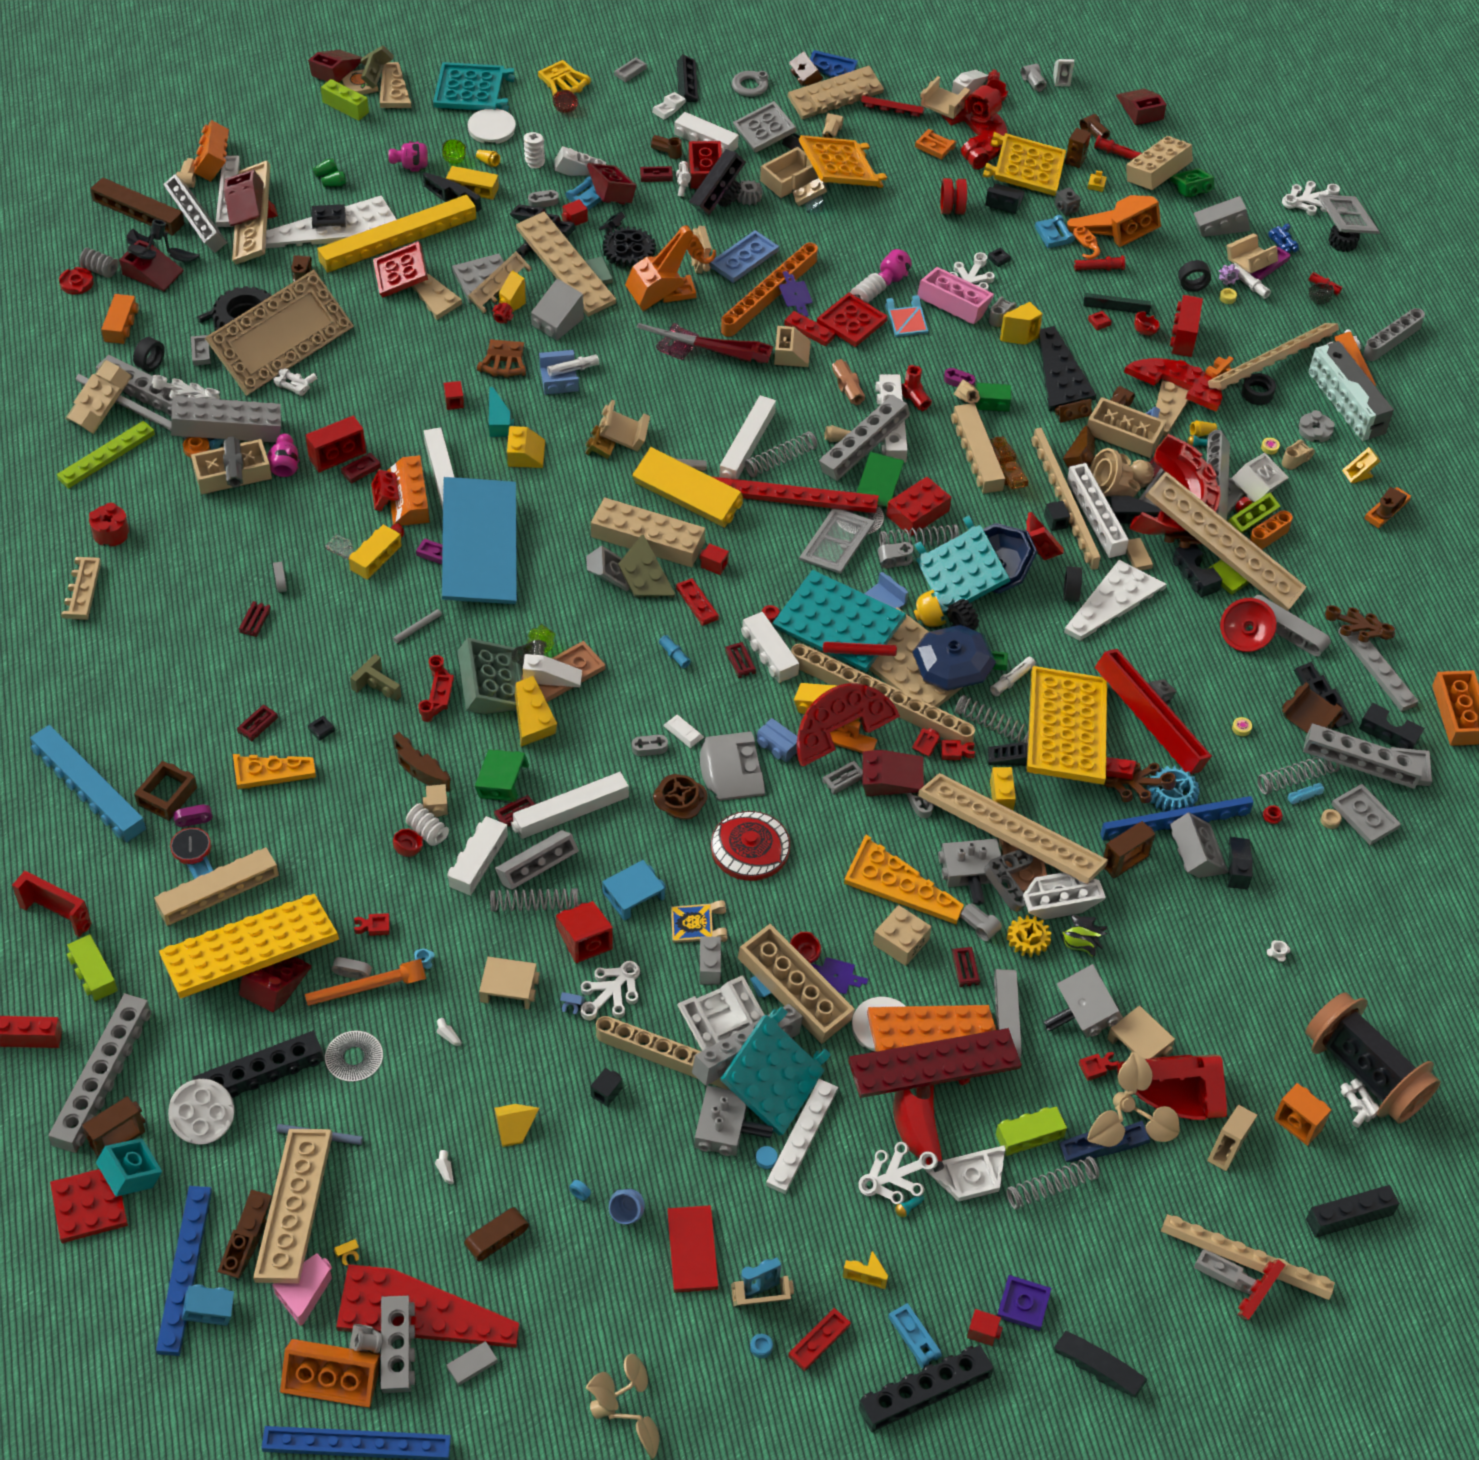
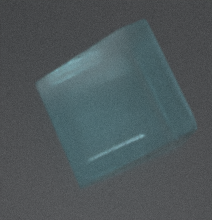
M822 195L805 203L807 213L823 211L824 202Z

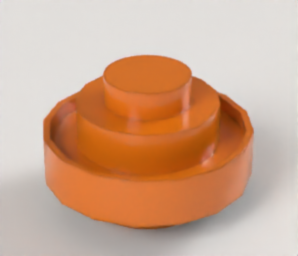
M188 437L183 443L184 453L191 458V454L209 451L208 439Z

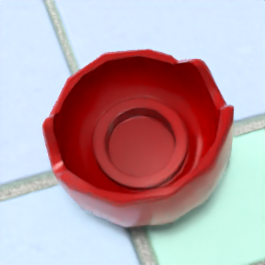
M998 79L989 80L986 86L999 90L1001 102H1003L1008 94L1006 84Z
M1144 311L1138 312L1134 319L1135 330L1142 335H1153L1160 328V323L1155 319L1154 315L1147 317Z
M408 828L401 829L395 833L393 847L398 854L404 857H413L422 849L423 837L419 836L416 831Z
M799 932L790 941V944L810 964L817 961L821 955V944L811 932Z

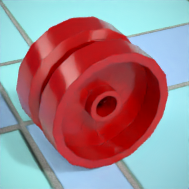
M951 178L942 179L941 214H951L954 204L955 214L965 215L967 204L966 179H957L955 186H953Z

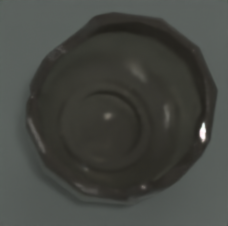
M1317 283L1309 288V298L1315 304H1327L1334 296L1333 285Z

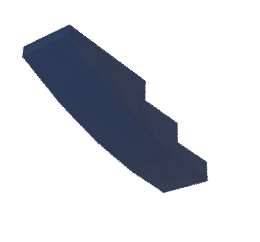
M1143 1121L1124 1127L1125 1134L1123 1139L1115 1146L1106 1147L1089 1142L1087 1140L1089 1132L1059 1143L1066 1162L1085 1160L1089 1156L1096 1158L1118 1153L1151 1142Z

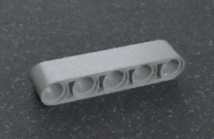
M1419 308L1411 309L1368 339L1363 357L1368 361H1375L1417 332L1422 326L1425 312Z
M1261 595L1254 597L1267 603L1273 610L1277 621L1276 634L1317 657L1330 645L1331 640L1329 636L1267 598Z
M995 969L994 988L997 1030L1009 1028L1019 1059H1021L1017 971Z

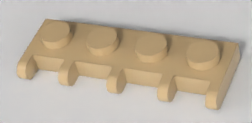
M516 251L468 295V298L482 313H485L487 310L483 305L489 299L493 303L497 302L493 295L502 288L510 272L514 270L518 273L523 268L529 272L531 267Z
M76 557L74 563L80 565L79 570H72L71 572L73 577H77L75 584L68 585V590L73 591L72 598L65 599L64 604L70 607L69 611H62L61 617L64 619L88 620L101 560L100 558Z

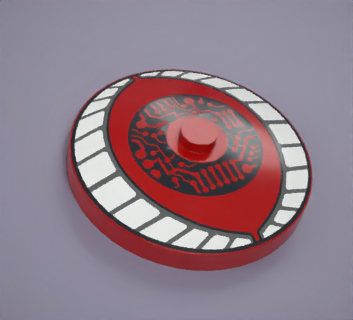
M743 811L726 817L717 825L711 838V853L715 863L726 874L740 880L757 881L771 877L783 868L790 853V839L784 826L772 816L756 811Z

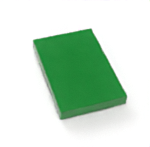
M870 452L857 493L879 495L877 507L887 509L888 501L893 499L904 460Z

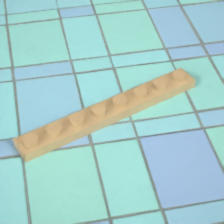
M1168 1214L1166 1216L1161 1232L1261 1273H1264L1262 1271L1269 1261L1273 1262L1279 1259L1286 1265L1277 1279L1330 1300L1335 1282L1329 1278L1313 1274L1303 1267L1291 1265L1283 1259L1269 1256L1261 1250L1249 1248L1242 1242L1227 1239L1222 1234L1205 1230L1200 1225L1185 1222L1178 1216Z

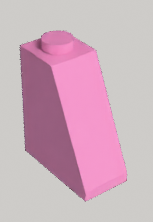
M318 1253L304 1262L299 1284H272L275 1295L299 1326L305 1323L332 1279L330 1272L332 1269L331 1264L326 1258L322 1259Z

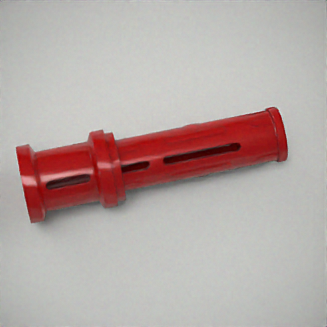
M1098 135L1094 145V149L1099 148L1108 154L1114 153L1131 160L1142 154L1141 152L1118 145L1114 140L1104 139L1101 135Z
M1124 255L1112 258L1107 256L1105 259L1074 260L1075 271L1106 269L1107 271H1111V269L1125 270Z

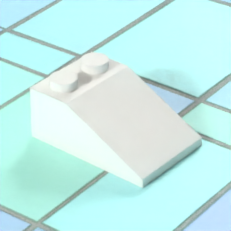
M1266 453L1246 463L1232 477L1235 485L1242 489L1253 502H1256L1269 492H1273L1289 478Z

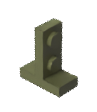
M384 45L361 59V63L365 65L361 79L371 88L377 85L383 66L393 60L394 57Z
M376 654L350 677L351 688L357 693L368 683L371 688H376L388 698H392L395 701L401 698L400 685L380 673L382 670L381 657Z

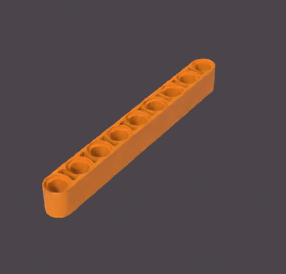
M814 243L804 244L724 314L721 320V333L727 337L735 335L782 293L779 285L787 284L783 275L784 271H788L789 275L793 274L796 281L817 262L818 246Z

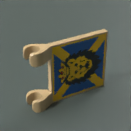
M720 900L712 904L671 907L673 943L700 941V936L721 937V942L727 941V929L719 928L713 931L712 913H726L725 901Z

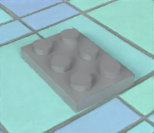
M1363 784L1334 799L1331 804L1369 845L1396 831L1401 825Z

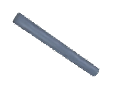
M278 1124L277 1132L288 1134L289 1129L310 1128ZM332 1132L331 1141L362 1145V1136Z

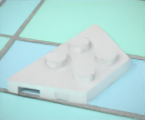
M1005 1146L943 1160V1170L934 1172L933 1169H926V1172L958 1202L999 1192Z

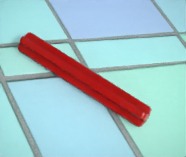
M824 642L823 652L896 656L897 646Z

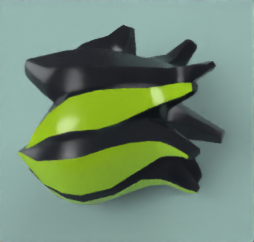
M1072 915L1071 920L1074 926L1067 931H1063V935L1060 934L1062 941L1069 949L1085 951L1094 957L1097 946L1101 949L1104 948L1098 937L1108 934L1103 932L1107 929V926L1100 927L1094 925L1095 917Z

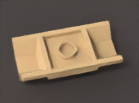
M107 360L103 361L95 375H91L73 402L75 405L65 419L82 426L94 434L132 376L121 367Z

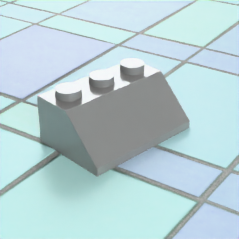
M1188 812L1170 824L1173 831L1172 836L1179 847L1177 849L1178 853L1183 858L1185 863L1183 866L1188 874L1202 878L1228 872L1210 823Z

